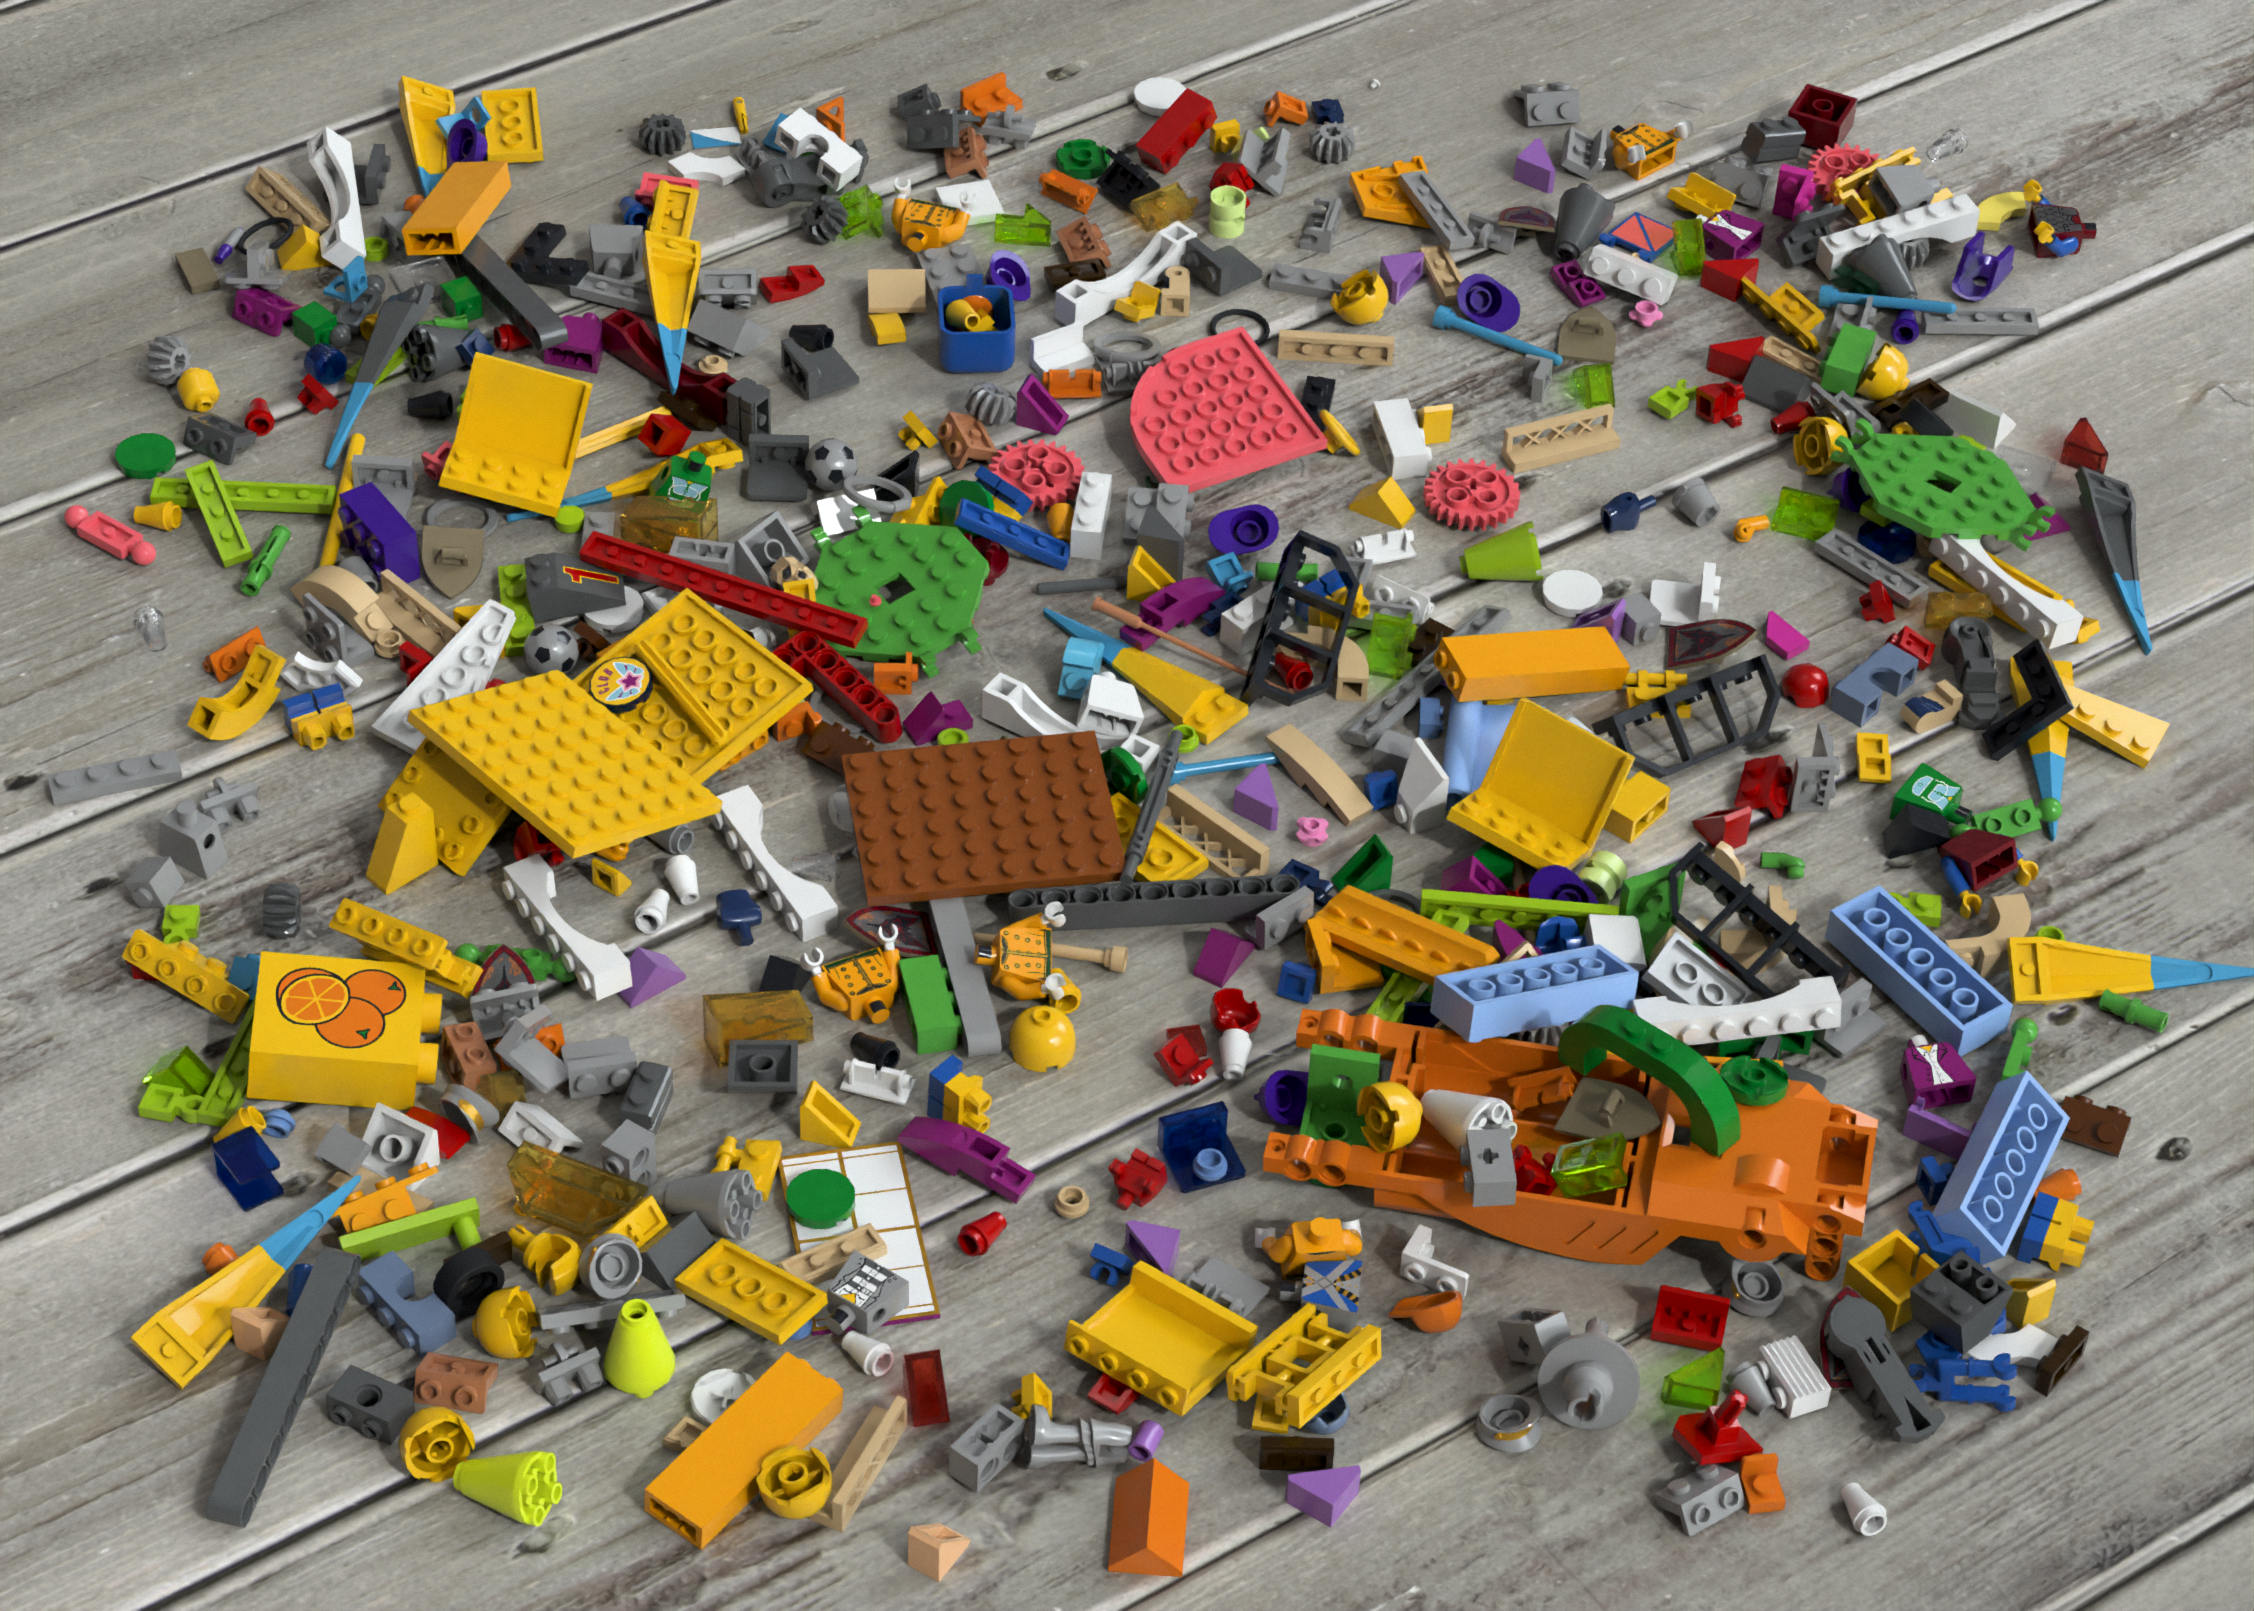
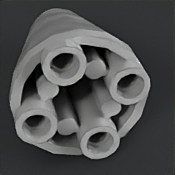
M741 1169L673 1179L671 1182H664L659 1192V1205L670 1214L678 1215L695 1211L707 1230L725 1238L746 1240L749 1237L754 1213L761 1208L763 1199L762 1192L755 1188L750 1171Z

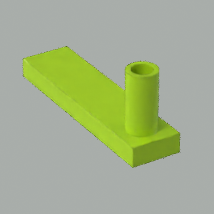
M472 1197L338 1237L339 1250L360 1254L361 1262L383 1256L392 1250L396 1252L456 1234L463 1251L481 1242L477 1227H480L479 1206L476 1198Z

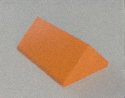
M1155 1458L1116 1477L1108 1572L1182 1577L1189 1483Z

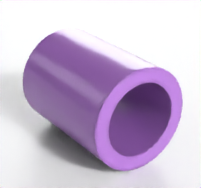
M1142 1421L1128 1447L1130 1455L1143 1462L1151 1460L1164 1435L1163 1428L1154 1421Z

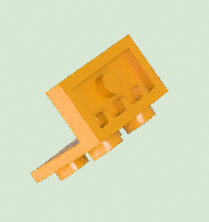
M1320 918L1307 919L1305 950L1310 965L1313 969L1318 970L1316 984L1320 994L1384 985V977L1377 961L1331 942L1330 933L1328 930L1324 931Z

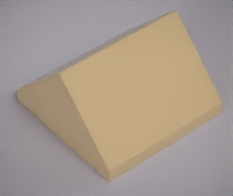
M868 269V313H926L925 269Z

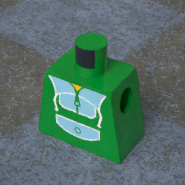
M692 451L687 459L676 455L671 456L650 483L648 506L702 522L712 479V468L709 465H705V455L698 451Z
M1922 762L1894 795L1889 819L1893 820L1906 803L1945 816L1947 824L1950 821L1954 824L1964 823L1968 825L1973 811L1960 805L1963 789L1959 784Z

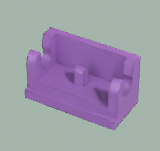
M1918 1096L1916 1106L1912 1104L1908 1109L1902 1135L1959 1160L1977 1122L1974 1121L1972 1131L1923 1110L1925 1099Z

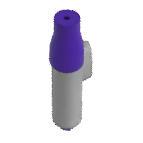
M235 227L228 238L218 245L217 255L214 257L216 263L222 264L231 255L244 233L241 227Z

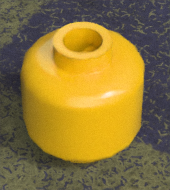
M197 367L190 368L182 373L177 382V390L185 408L190 411L207 412L219 400V389L212 373L208 370Z

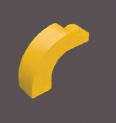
M256 644L240 680L233 689L219 698L199 697L187 726L211 740H229L244 733L266 714L277 698L281 688L277 687L275 683L286 659L267 647Z

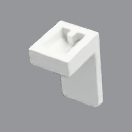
M1419 1224L1402 1251L1399 1275L1439 1292L1459 1291L1463 1300L1467 1294L1469 1275L1466 1272L1431 1259L1434 1252V1245L1431 1244L1432 1229Z

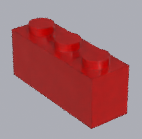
M1186 88L1135 145L1141 162L1166 175L1179 163L1183 155L1195 146L1202 134L1213 126L1217 115L1212 101Z

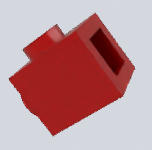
M651 413L637 439L659 457H665V455L674 456L681 452L692 431L672 415Z

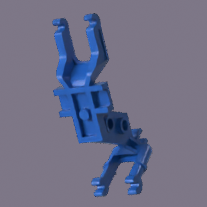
M1914 1201L1909 1205L1908 1218L1917 1230L1911 1232L1908 1239L1920 1248L1917 1258L1918 1262L1920 1255L1926 1253L1941 1266L1958 1252L1962 1251L1981 1264L1978 1246L1973 1247L1972 1243L1966 1238L1944 1233L1931 1211L1923 1210L1922 1201ZM2006 1308L2003 1309L1990 1334L1996 1335L2006 1331ZM1930 1330L1916 1340V1348L1927 1367L1922 1364H1910L1909 1375L1911 1378H1921L1920 1380L1913 1379L1921 1393L1934 1391L1937 1399L1944 1402H1968L1970 1405L1973 1402L1992 1403L1995 1409L2003 1412L2011 1411L2016 1407V1397L2009 1396L2010 1386L2001 1384L1996 1387L1973 1386V1384L1955 1385V1376H1968V1378H1973V1376L1997 1377L2004 1381L2015 1378L2017 1376V1366L2015 1364L2010 1365L2011 1355L2009 1353H2001L1994 1357V1360L1973 1359V1357L1959 1359L1963 1355Z

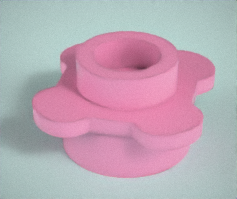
M1647 300L1638 302L1635 310L1629 312V318L1636 320L1639 325L1644 327H1651L1653 322L1661 320L1663 317L1662 312L1658 311V306L1654 302Z
M1301 817L1297 820L1299 831L1296 833V838L1306 846H1319L1328 839V834L1325 830L1328 828L1329 823L1323 818Z

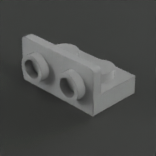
M1868 296L1865 308L1857 307L1853 304L1838 303L1828 335L1827 345L1830 346L1834 332L1840 333L1844 323L1872 330L1877 308L1872 307L1874 297Z

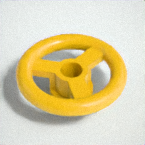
M1321 410L1319 416L1328 428L1322 432L1328 440L1327 449L1334 454L1344 446L1352 455H1360L1361 450L1345 428L1327 410Z

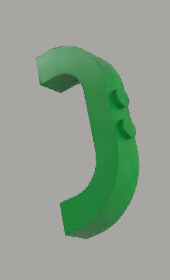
M1598 1005L1573 1022L1561 1034L1558 1044V1060L1583 1076L1607 1058L1608 1050L1668 1086L1681 1099L1688 1111L1691 1122V1141L1716 1157H1719L1740 1139L1741 1124L1735 1100L1726 1083L1713 1066L1695 1050L1634 1013L1614 1005Z

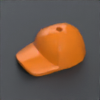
M1453 1290L1404 1298L1388 1313V1317L1411 1318L1414 1325L1420 1331L1429 1334L1446 1332L1453 1329L1460 1320L1462 1295L1459 1291Z

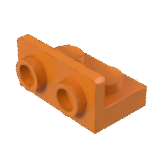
M1003 72L967 86L960 91V110H971L972 116H981V122H973L979 127L985 124L988 112L996 113V110L1005 112L1008 104L1015 106V112L1023 108V99L1006 87V74Z

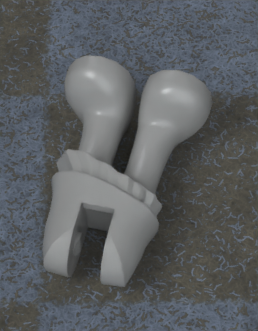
M1033 1404L1029 1415L1030 1435L1026 1436L1024 1442L1023 1457L1025 1469L1032 1470L1050 1463L1085 1461L1087 1466L1094 1465L1095 1469L1104 1465L1125 1463L1128 1457V1449L1125 1445L1131 1442L1132 1429L1124 1424L1098 1421L1093 1418H1089L1088 1423L1078 1417V1425L1054 1423L1050 1420L1045 1407ZM1053 1443H1082L1081 1445L1071 1446L1053 1445Z

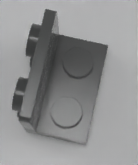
M792 337L781 340L782 369L808 400L859 383V376L834 347L807 355L804 348L799 347Z

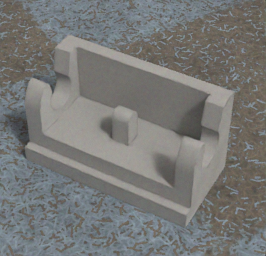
M1318 197L1314 200V204L1323 205L1327 210L1314 209L1310 211V216L1300 241V249L1330 253L1341 220L1342 198Z
M409 210L383 215L379 237L384 238L388 242L389 250L407 268H413V265L425 263L433 259L432 255L407 256L402 228L413 215Z

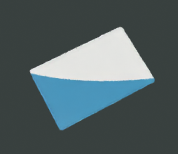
M738 127L690 131L694 149L741 145Z

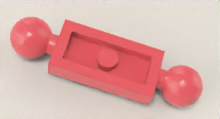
M72 505L65 511L64 519L66 524L73 529H77L78 536L122 560L131 554L132 559L139 565H149L155 560V547L151 543L143 541V535L100 511H96L89 517L88 511L81 505Z

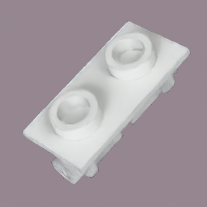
M1406 528L1386 532L1384 540H1382L1381 534L1361 536L1353 542V546H1349L1354 557L1372 559L1373 565L1416 557V553L1410 542L1414 541L1413 531Z
M1376 575L1369 600L1418 606L1419 616L1416 624L1421 626L1425 613L1430 615L1434 609V604L1431 603L1430 597L1383 576Z
M853 1058L852 1061L846 1060L843 1073H846L840 1090L905 1106L916 1079H912V1075H908L906 1070L899 1071L882 1066L879 1071L876 1070L875 1064L858 1061L857 1058Z

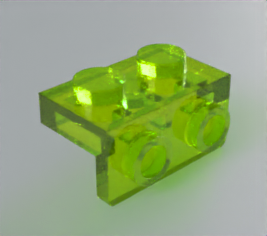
M866 184L838 198L849 214L846 219L848 225L842 229V236L845 240L869 228L877 238L883 236V225L885 224L881 210L883 201L877 192L873 193Z
M1374 612L1366 654L1370 675L1400 680L1404 670H1410L1413 653L1407 652L1409 642H1414L1417 624H1412L1413 613L1407 612L1405 618Z

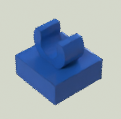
M1390 769L1381 773L1376 771L1364 775V794L1374 807L1372 811L1397 803V773Z
M1286 960L1282 965L1277 995L1308 1004L1312 1000L1318 970L1313 969L1311 965L1301 962L1297 964Z
M1933 1155L1920 1158L1915 1179L1916 1184L1930 1206L1938 1203L1955 1169L1952 1163H1945L1939 1166Z
M1095 1243L1090 1254L1097 1262L1091 1268L1090 1276L1094 1280H1098L1102 1271L1109 1270L1110 1276L1107 1284L1111 1287L1117 1285L1119 1272L1129 1276L1134 1265L1128 1256L1098 1243Z

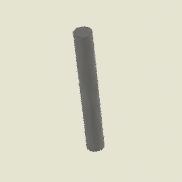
M1128 575L1037 583L1038 595L1127 588Z

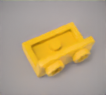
M1693 172L1689 174L1684 187H1671L1667 198L1674 201L1675 207L1680 210L1692 211L1697 216L1701 214L1712 219L1722 210L1731 211L1736 195Z
M660 180L659 187H656L653 193V203L655 206L653 214H650L648 217L647 230L689 239L699 190L672 185L665 180Z

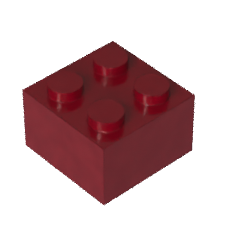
M1806 84L1790 108L1788 117L1796 119L1798 124L1805 130L1806 136L1803 144L1819 148L1822 151L1825 145L1833 149L1834 143L1840 146L1854 124L1858 99Z

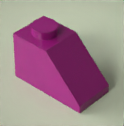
M1474 855L1443 870L1440 890L1490 895L1507 896L1506 892L1511 891Z

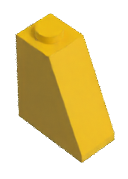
M414 792L386 807L367 868L366 879L386 896L438 865L433 808Z

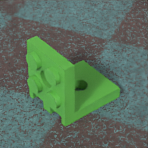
M1678 862L1661 866L1638 876H1632L1629 879L1623 880L1619 915L1635 916L1638 919L1644 953L1648 963L1655 944L1673 925L1670 921L1667 878L1669 871ZM1686 870L1677 878L1679 910ZM1696 942L1693 943L1695 947H1697L1700 951H1702L1704 954H1706L1713 960V958L1709 955L1708 952H1706Z
M1312 1044L1307 1101L1299 1135L1310 1136L1316 1141L1318 1139L1325 1140V1142L1340 1140L1346 1142L1351 1147L1352 1144L1368 1147L1369 1143L1361 1130V1127L1366 1126L1364 1115L1358 1116L1357 1098L1362 1088L1378 1082L1381 1054ZM1344 1075L1349 1077L1350 1079L1344 1080L1338 1078L1337 1076ZM1331 1132H1337L1343 1136L1340 1138H1331L1327 1134Z

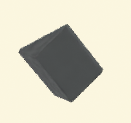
M1755 355L1742 386L1746 400L1780 414L1796 402H1804L1811 394L1809 385L1814 381L1806 375Z
M1153 505L1148 506L1137 533V546L1140 545L1176 582L1181 581L1183 576L1185 540Z
M730 1040L727 1091L729 1093H798V1040Z
M695 1211L667 1218L666 1220L669 1224L639 1249L642 1258L641 1275L662 1290L676 1288L674 1279L716 1243Z

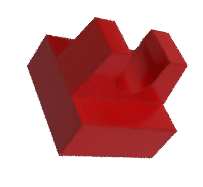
M309 373L301 381L305 387L297 399L314 415L318 414L325 407L332 410L339 403Z
M1881 580L1870 583V592L1859 597V602L1864 608L1861 612L1866 622L1881 618L1884 624L1896 620L1892 599Z

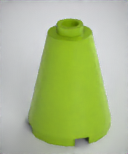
M1533 521L1525 522L1464 549V556H1459L1462 574L1468 573L1469 579L1544 580L1542 573H1536V570L1542 569L1536 535H1534V532L1529 533L1528 530L1534 528Z

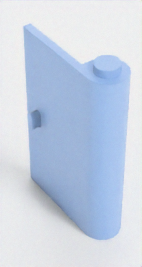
M1452 693L1442 769L1449 777L1446 810L1450 811L1451 807L1480 788L1517 705H1485L1483 700L1457 702Z

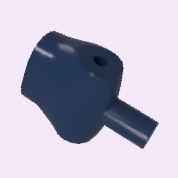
M1632 492L1617 495L1601 507L1600 515L1603 527L1608 533L1634 530L1638 525L1640 513L1657 505L1655 497L1650 495L1639 500L1637 495Z
M729 890L716 896L718 927L725 930H737L741 945H751L754 939L750 928L762 922L760 906L751 899L747 890Z

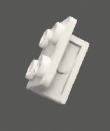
M1704 562L1700 585L1658 579L1652 581L1650 602L1662 613L1660 625L1679 626L1710 620L1711 614H1717L1719 596H1714V594H1719L1721 576H1715L1716 563Z

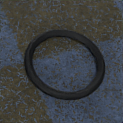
M274 217L253 225L240 237L238 241L239 251L247 255L244 242L257 230L271 224L285 223L288 226L286 233L269 245V249L274 250L292 235L294 230L292 221L285 217Z
M1245 309L1223 311L1213 318L1209 327L1210 333L1213 336L1217 334L1215 327L1222 318L1230 315H1246L1257 319L1263 325V335L1254 341L1257 346L1266 341L1270 333L1269 324L1265 318L1256 312Z

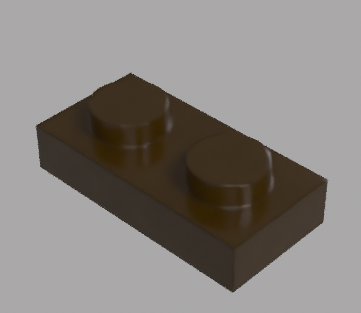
M1098 258L1044 267V278L1052 293L1075 279L1087 282L1106 279V273Z
M1429 617L1412 633V636L1410 635L1395 649L1394 659L1414 669L1439 646L1442 637L1451 636L1455 630Z
M2077 1325L2068 1336L2063 1334L2058 1339L2050 1357L2044 1355L2035 1369V1374L2038 1375L2034 1390L2046 1397L2052 1392L2083 1356L2089 1331Z

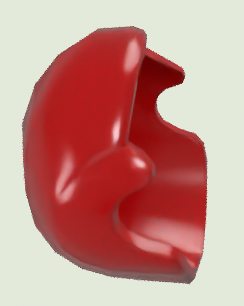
M1811 663L1794 665L1782 676L1783 694L1785 698H1788L1789 695L1792 696L1797 707L1814 708L1824 704L1829 699L1827 674L1816 665Z
M1224 988L1215 992L1210 1006L1211 1023L1222 1034L1228 1029H1241L1250 1035L1257 1030L1261 1020V1014L1257 1008L1256 1001L1248 1003L1244 999L1241 989Z

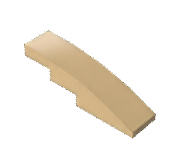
M1289 723L1265 737L1266 743L1299 787L1302 789L1308 786L1323 808L1330 805L1346 827L1371 813L1374 808L1356 784L1333 759Z

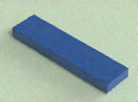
M961 498L958 502L954 520L955 525L1064 571L1069 559V543L965 498Z

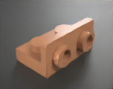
M972 126L959 131V148H943L946 172L951 179L959 175H965L975 168L982 179L988 177L986 167L989 166V160L984 152L987 149V144L982 134L977 135Z
M1086 216L1056 231L1070 262L1098 258L1103 261L1106 268L1112 266L1107 257L1112 253L1105 240L1100 241L1104 237L1096 223L1091 225Z
M948 412L945 420L939 426L937 436L954 468L962 470L968 457L976 461L985 460L991 462V458L997 456V449L981 420L971 415Z
M476 1022L443 1026L439 1057L452 1084L463 1085L475 1092L476 1086L480 1084V1075L495 1073L497 1069L496 1062Z
M428 1352L416 1369L414 1402L483 1414L486 1410L487 1392L498 1377L499 1364Z

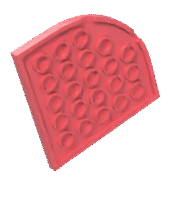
M1243 326L1193 341L1162 356V361L1154 367L1150 366L1141 376L1132 396L1129 416L1130 430L1138 452L1160 483L1189 485V493L1327 448V438Z

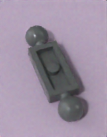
M376 274L367 276L368 288L353 303L346 301L336 313L338 325L332 327L333 330L329 335V342L332 346L344 348L351 342V334L360 336V323L364 320L365 316L374 314L382 303V294L385 291L386 285L381 276Z

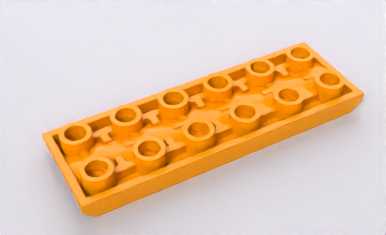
M1351 885L1342 888L1322 910L1310 918H1320L1324 931L1328 930L1330 933L1331 942L1434 986V979L1437 975L1494 965L1500 959V954L1497 950L1487 943ZM1307 922L1303 925L1304 930H1306Z

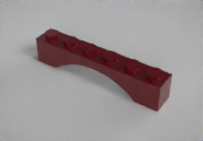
M624 307L602 319L603 347L670 390L660 342L652 334L644 320ZM681 363L678 387L675 394L697 401L700 404V410L720 424L726 425L728 409L725 393L728 387L735 384L737 380L725 372L717 374L703 373Z

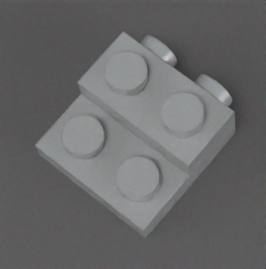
M1159 483L1158 489L1129 487L1123 544L1137 545V533L1146 509L1151 505L1161 513L1183 539L1190 538L1191 520H1186L1187 512H1193L1194 494H1189V485Z

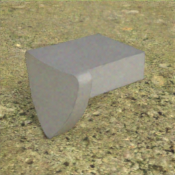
M337 1122L330 1128L319 1144L315 1153V1159L320 1162L330 1163L354 1177L372 1147L347 1132L345 1126Z

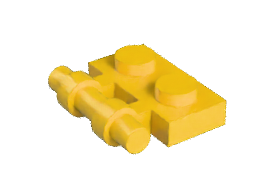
M1637 670L1636 673H1628L1624 685H1636V687L1626 688L1627 709L1678 689L1676 686L1687 685V674L1675 673L1674 670H1665L1664 673H1647V670ZM1648 685H1663L1664 688L1648 687ZM1684 701L1676 703L1678 708L1676 711L1679 718H1690L1691 704L1685 706ZM1658 711L1650 714L1652 718H1665L1664 715L1660 716Z
M732 1136L725 1137L723 1144L717 1148L715 1155L717 1160L716 1167L710 1173L727 1171L730 1169V1166H739L738 1169L750 1171L756 1190L762 1192V1201H768L782 1153L781 1142L779 1140L747 1139L744 1149H736L737 1140Z

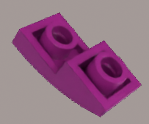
M1576 259L1553 266L1549 274L1561 291L1580 308L1605 300L1606 296L1595 278L1586 277Z

